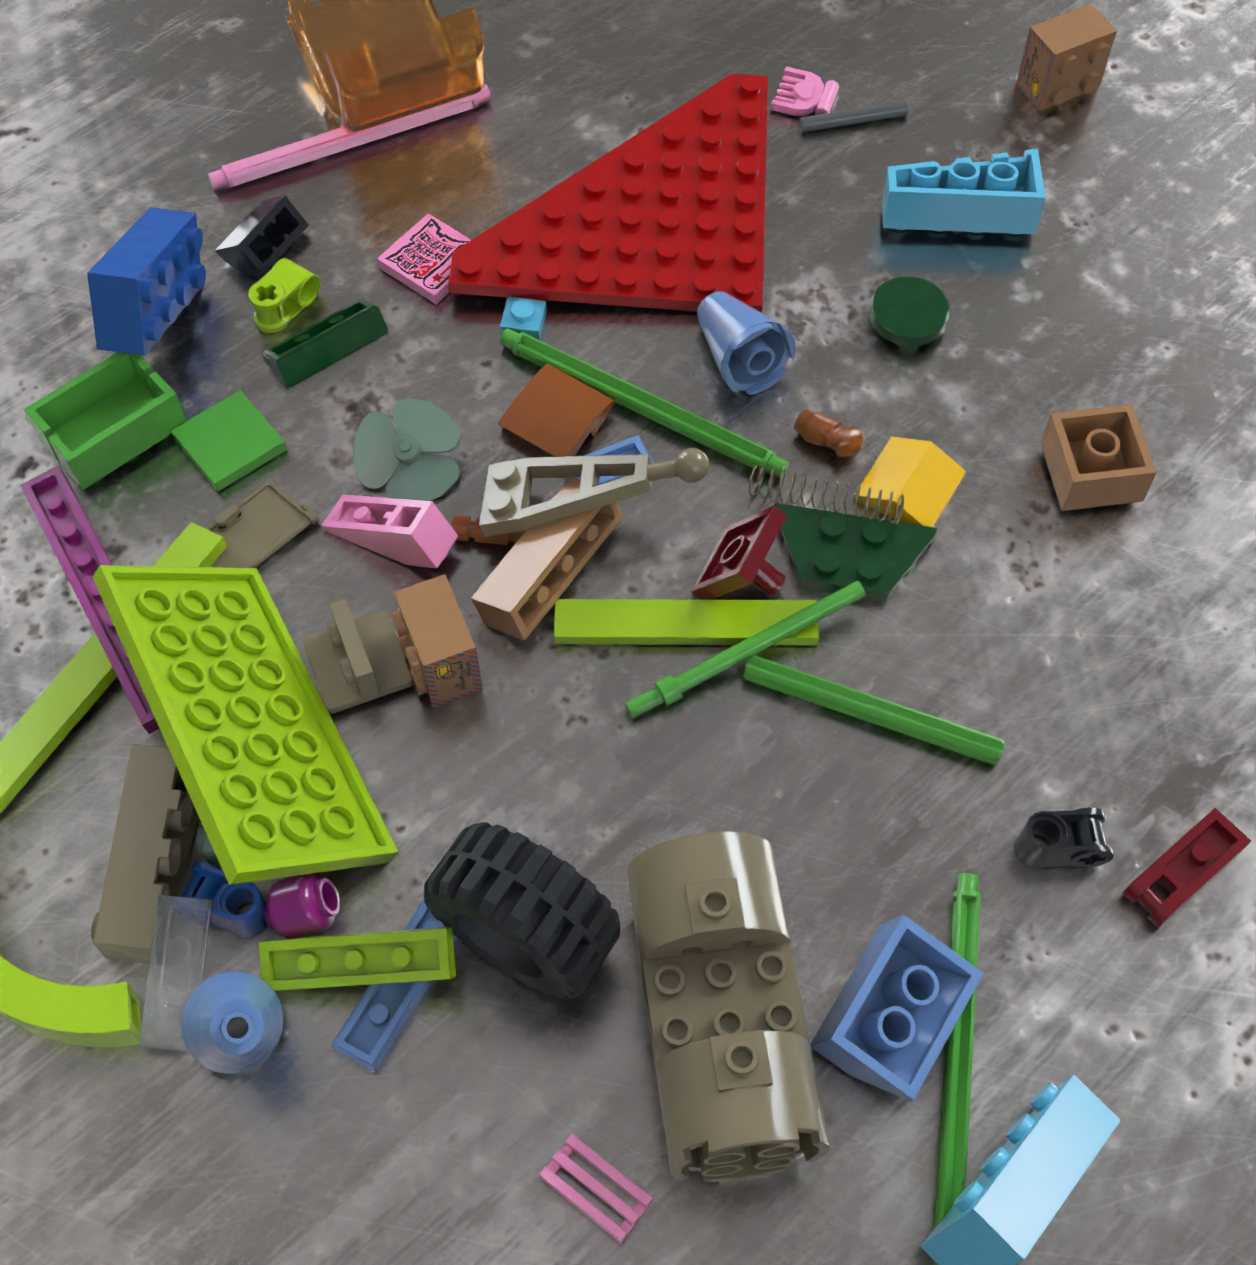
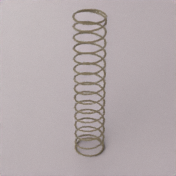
M755 466L749 480L750 496H754L759 492L760 497L765 498L769 493L771 500H775L780 495L783 503L790 497L794 505L801 499L804 507L808 506L812 500V505L815 509L821 503L825 511L829 510L833 505L836 513H839L844 506L847 515H850L855 508L857 517H861L866 510L869 520L874 517L877 511V517L880 522L885 519L888 513L889 522L891 524L895 522L896 525L900 521L904 506V494L902 493L897 502L895 518L891 522L890 506L893 491L890 494L886 513L880 520L879 503L882 489L879 491L875 511L869 517L868 502L871 487L868 489L865 507L862 513L858 515L857 500L860 493V485L857 487L855 503L851 511L847 513L846 499L849 492V483L846 486L843 504L836 511L835 498L839 486L838 481L835 484L833 500L828 509H826L824 496L828 486V479L824 482L822 499L817 507H815L813 499L817 477L814 478L812 495L806 505L803 502L806 475H804L802 480L801 494L795 503L792 499V491L796 480V473L792 475L790 493L786 500H783L781 495L785 471L781 474L779 492L775 498L771 496V487L775 476L774 469H772L770 474L769 489L764 496H761L760 493L764 467L759 470V467ZM757 468V482L751 494V481L753 473Z

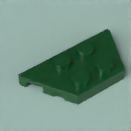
M775 503V506L787 515L780 529L784 537L783 545L788 558L795 565L794 573L800 589L833 594L853 582L859 581L866 594L861 599L887 602L898 588L901 579L908 576L916 566L917 559L927 547L930 548L934 543L937 528L901 522L896 525L895 522L891 524L889 520L880 522L876 518L869 520L863 516L857 517L856 515Z

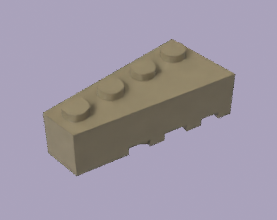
M132 744L100 909L94 916L91 927L93 943L106 959L163 965L177 912L171 906V903L175 897H181L197 836V829L200 825L197 811L169 748L139 744Z

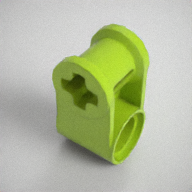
M287 258L277 261L272 269L249 289L250 303L256 309L253 317L256 327L265 333H276L285 329L289 322L316 299L321 287L320 277Z

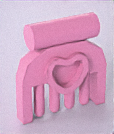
M786 67L782 77L783 82L779 85L782 89L777 90V94L780 96H775L772 99L770 110L794 116H807L814 111L815 115L830 113L839 90V84L834 80H829L824 86L821 78L816 74Z

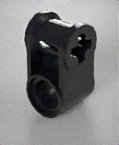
M1088 807L1069 811L1036 812L1028 819L1015 841V852L1018 858L1031 868L1095 867L1111 861L1114 857L1113 849L1106 845L1102 823L1105 822V814L1099 808ZM1033 834L1043 836L1050 846L1039 843Z

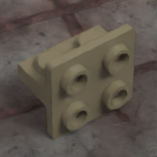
M346 598L330 603L329 607L334 621L326 623V630L303 638V644L325 706L330 714L413 685L409 668L396 639L388 614L384 610L354 620Z

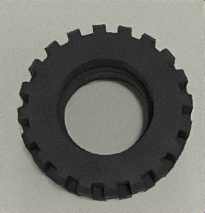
M481 822L464 828L424 884V902L431 909V914L436 920L441 921L444 927H452L453 935L460 939L463 945L479 954L490 965L504 971L506 975L514 980H519L525 983L527 987L536 991H543L546 995L554 998L558 996L561 999L568 1000L581 995L620 937L619 915L616 909L611 908L610 900L604 894L599 893L594 883L575 871L576 868L567 861H562L553 855L552 851L543 845H537L530 841L528 837L518 832H510L506 827L497 824L491 826L488 822Z

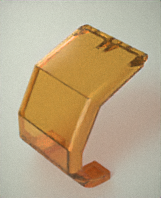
M286 0L290 14L285 15V18L318 96L339 126L347 133H359L468 98L480 92L485 86L484 41L474 7L439 18L432 0H319L321 6L315 7L313 0Z

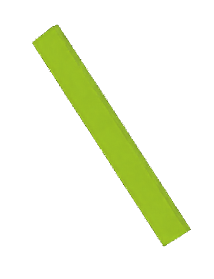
M190 522L153 566L210 567L228 545L222 536ZM96 633L91 636L0 741V814L117 677Z

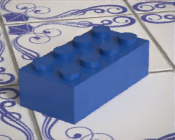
M150 207L87 272L97 350L145 356L154 344L160 341L163 333L176 321L177 316L190 304L191 299L204 287L206 270L200 262L203 234L202 230L197 228L196 213Z

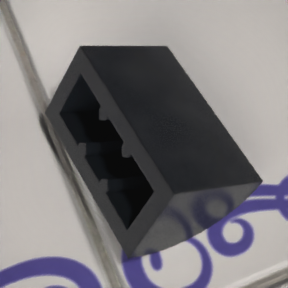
M285 195L261 201L215 252L238 271L250 276H262L302 234L309 224Z

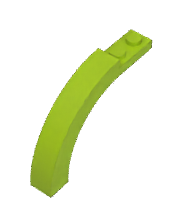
M0 955V1016L15 1026L41 1038L69 1045L121 1047L143 1044L140 997L127 981L98 986H76L55 983L20 970Z

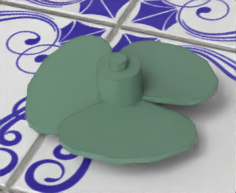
M411 398L403 399L397 403L392 414L399 434L386 414L382 412L367 414L355 434L353 444V463L359 480L365 487L371 490L385 487L388 498L434 501L442 497L458 481L460 472L456 461L445 455L425 454L450 452L460 443V429L447 411L430 401Z

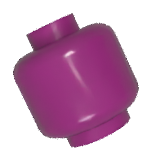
M319 873L291 876L279 880L271 886L267 895V903L264 910L265 920L271 929L276 930L285 939L310 937L325 932L333 925L336 914L339 912V894L333 882L328 878L322 877Z

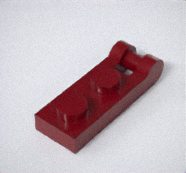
M1214 808L1139 875L1122 894L1133 904L1136 902L1140 903L1150 913L1148 919L1157 928H1160L1246 849L1251 840L1220 811ZM1157 882L1162 884L1171 893L1165 900L1151 888Z

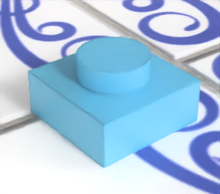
M508 296L500 324L501 335L505 329L509 328L517 333L524 332L540 340L547 313L546 301Z

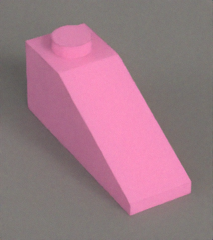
M342 494L321 525L325 532L405 565L429 568L439 567L458 537V534L433 501Z

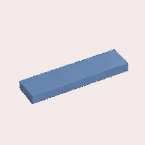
M423 899L404 930L444 927V924L436 920L431 914V909L426 906ZM453 935V943L455 945L458 938ZM433 980L369 985L332 1042V1049L367 1070L376 1073Z

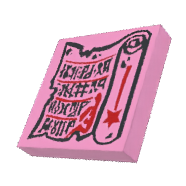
M428 213L377 258L378 267L437 305L449 293L448 281L452 252L471 241V239Z

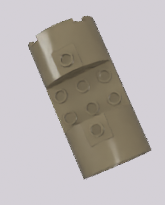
M709 832L672 839L645 850L630 862L627 868L671 1176L684 1180L690 1178L689 1171H701L704 1182L719 1181V1184L769 1178L771 1174L787 1171L788 1165L796 1161L795 1157L804 1154L806 1162L820 1159L829 1152L830 1146L772 845L766 839L753 834Z

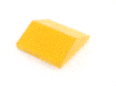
M891 436L861 483L857 502L863 505L866 504L868 489L871 487L868 507L875 510L879 491L882 489L879 512L885 515L890 494L893 491L890 517L894 519L898 499L903 493L904 506L899 522L934 527L964 478L966 471L932 441Z

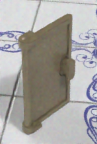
M269 478L236 505L233 504L216 516L215 521L206 527V529L222 536L228 545L210 567L256 568L306 527L317 523L319 517L307 504H300Z

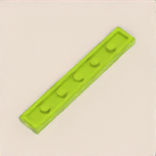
M558 599L555 602L554 643L583 645H736L816 603L817 600ZM818 621L774 645L817 646L819 640Z

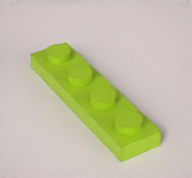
M452 927L274 939L259 942L261 979L269 984L274 991L446 980L456 977Z

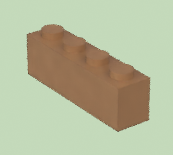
M570 477L552 499L578 492L581 479ZM614 502L526 530L471 597L484 624L487 627L525 641L623 518L617 503Z

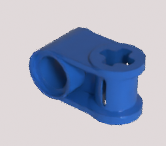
M195 861L191 867L193 875L181 897H175L171 903V906L176 911L189 919L203 924H211L242 937L257 936L268 926L264 916L267 902L256 884L247 882L229 885L223 870L203 861ZM254 902L251 909L246 913L235 914L236 910L244 903Z

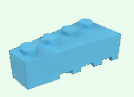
M1038 149L1025 150L1023 157L1009 158L1007 152L992 154L990 161L974 163L970 157L956 158L955 162L948 166H940L936 161L889 166L887 168L882 198L883 228L1036 235L1046 198Z
M1072 1075L1058 1087L1052 1082L1047 1083L1033 1097L1030 1104L1035 1109L1030 1115L1028 1113L1024 1114L1012 1125L1005 1135L1009 1139L1007 1143L999 1147L987 1158L980 1168L982 1173L963 1190L955 1200L951 1210L921 1244L920 1247L938 1265H1016L1026 1258L1121 1121L1075 1075Z

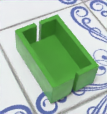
M120 352L114 353L23 409L40 442L58 462L60 461L65 471L82 490L171 434V430L186 422L177 394L156 371L153 372L148 362L141 355Z

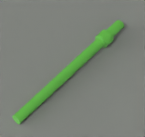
M855 581L675 677H672L671 674L654 682V688L626 702L625 706L628 713L634 719L662 703L668 706L683 698V692L865 597L866 594L863 586L859 581Z

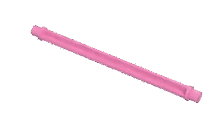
M487 84L474 88L473 86H468L221 166L222 169L208 173L214 190L225 186L231 188L477 108L480 103L491 100V94Z

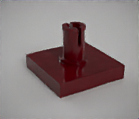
M774 505L727 526L690 593L699 600H711L752 583L767 597L778 592L784 584L786 576L777 571L764 559L787 515Z

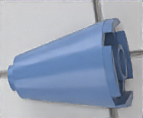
M723 291L708 295L700 303L697 310L698 321L722 379L733 392L745 391L748 395L758 394L771 388L783 378L787 372L783 367L789 357L793 360L796 354L795 339L785 326Z
M239 971L220 973L202 982L188 998L181 1018L182 1037L189 1053L202 1066L219 1073L234 1074L244 1072L261 1064L276 1048L283 1030V1010L277 994L261 978ZM234 1017H242L247 1022L244 1032L236 1037L227 1033L228 1022Z

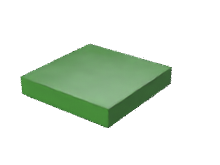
M241 390L171 430L175 442L217 492L287 450L283 438Z

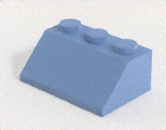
M903 914L879 926L810 1046L848 1075L908 1101H913L984 973Z

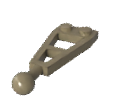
M687 448L681 451L676 459L652 463L648 454L530 457L489 464L479 527L485 537L524 531L650 492L652 481L679 477L685 482L696 483L707 475L709 460L703 451L697 448ZM600 476H627L599 485ZM581 477L580 490L578 492L529 507L533 478Z

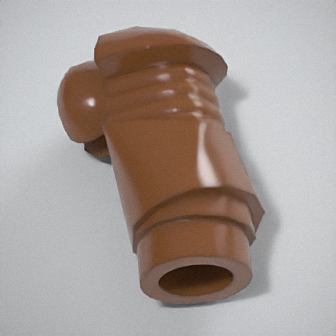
M808 409L801 412L794 425V430L801 434L805 442L829 447L835 450L836 455L840 458L857 454L864 442V434L858 427L850 426L846 428L842 425V422L819 412L813 413Z

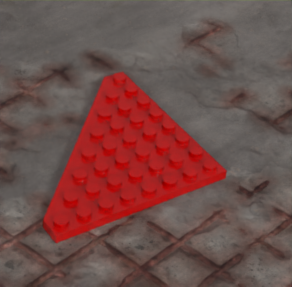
M730 74L453 251L448 281L449 293L495 297L511 296L535 300L697 312L704 298L714 292L723 291L762 313L768 76Z

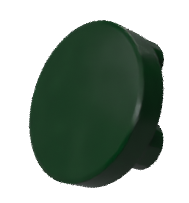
M910 276L897 277L884 282L873 293L868 322L882 337L896 343L901 351L914 352L920 345L934 341L944 332L950 314V305L944 292L930 281Z

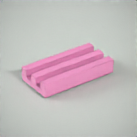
M572 1133L565 1140L561 1150L558 1149L554 1154L550 1164L547 1167L545 1166L539 1174L542 1181L620 1244L653 1202V1197ZM573 1152L637 1203L632 1209L572 1161L569 1157ZM563 1168L624 1217L625 1220L621 1226L558 1177L556 1174L559 1170Z

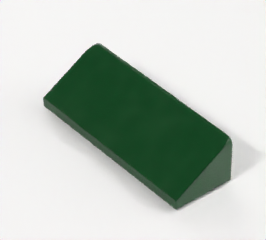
M361 298L265 350L262 355L282 382L287 386H293L388 332V328L379 307Z

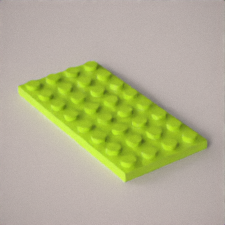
M100 565L93 576V580L228 884L232 885L390 863L397 855L398 850L257 568Z

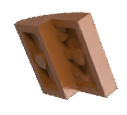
M547 363L517 395L498 422V425L505 431L551 457L575 456L587 436H595L614 406L615 401Z

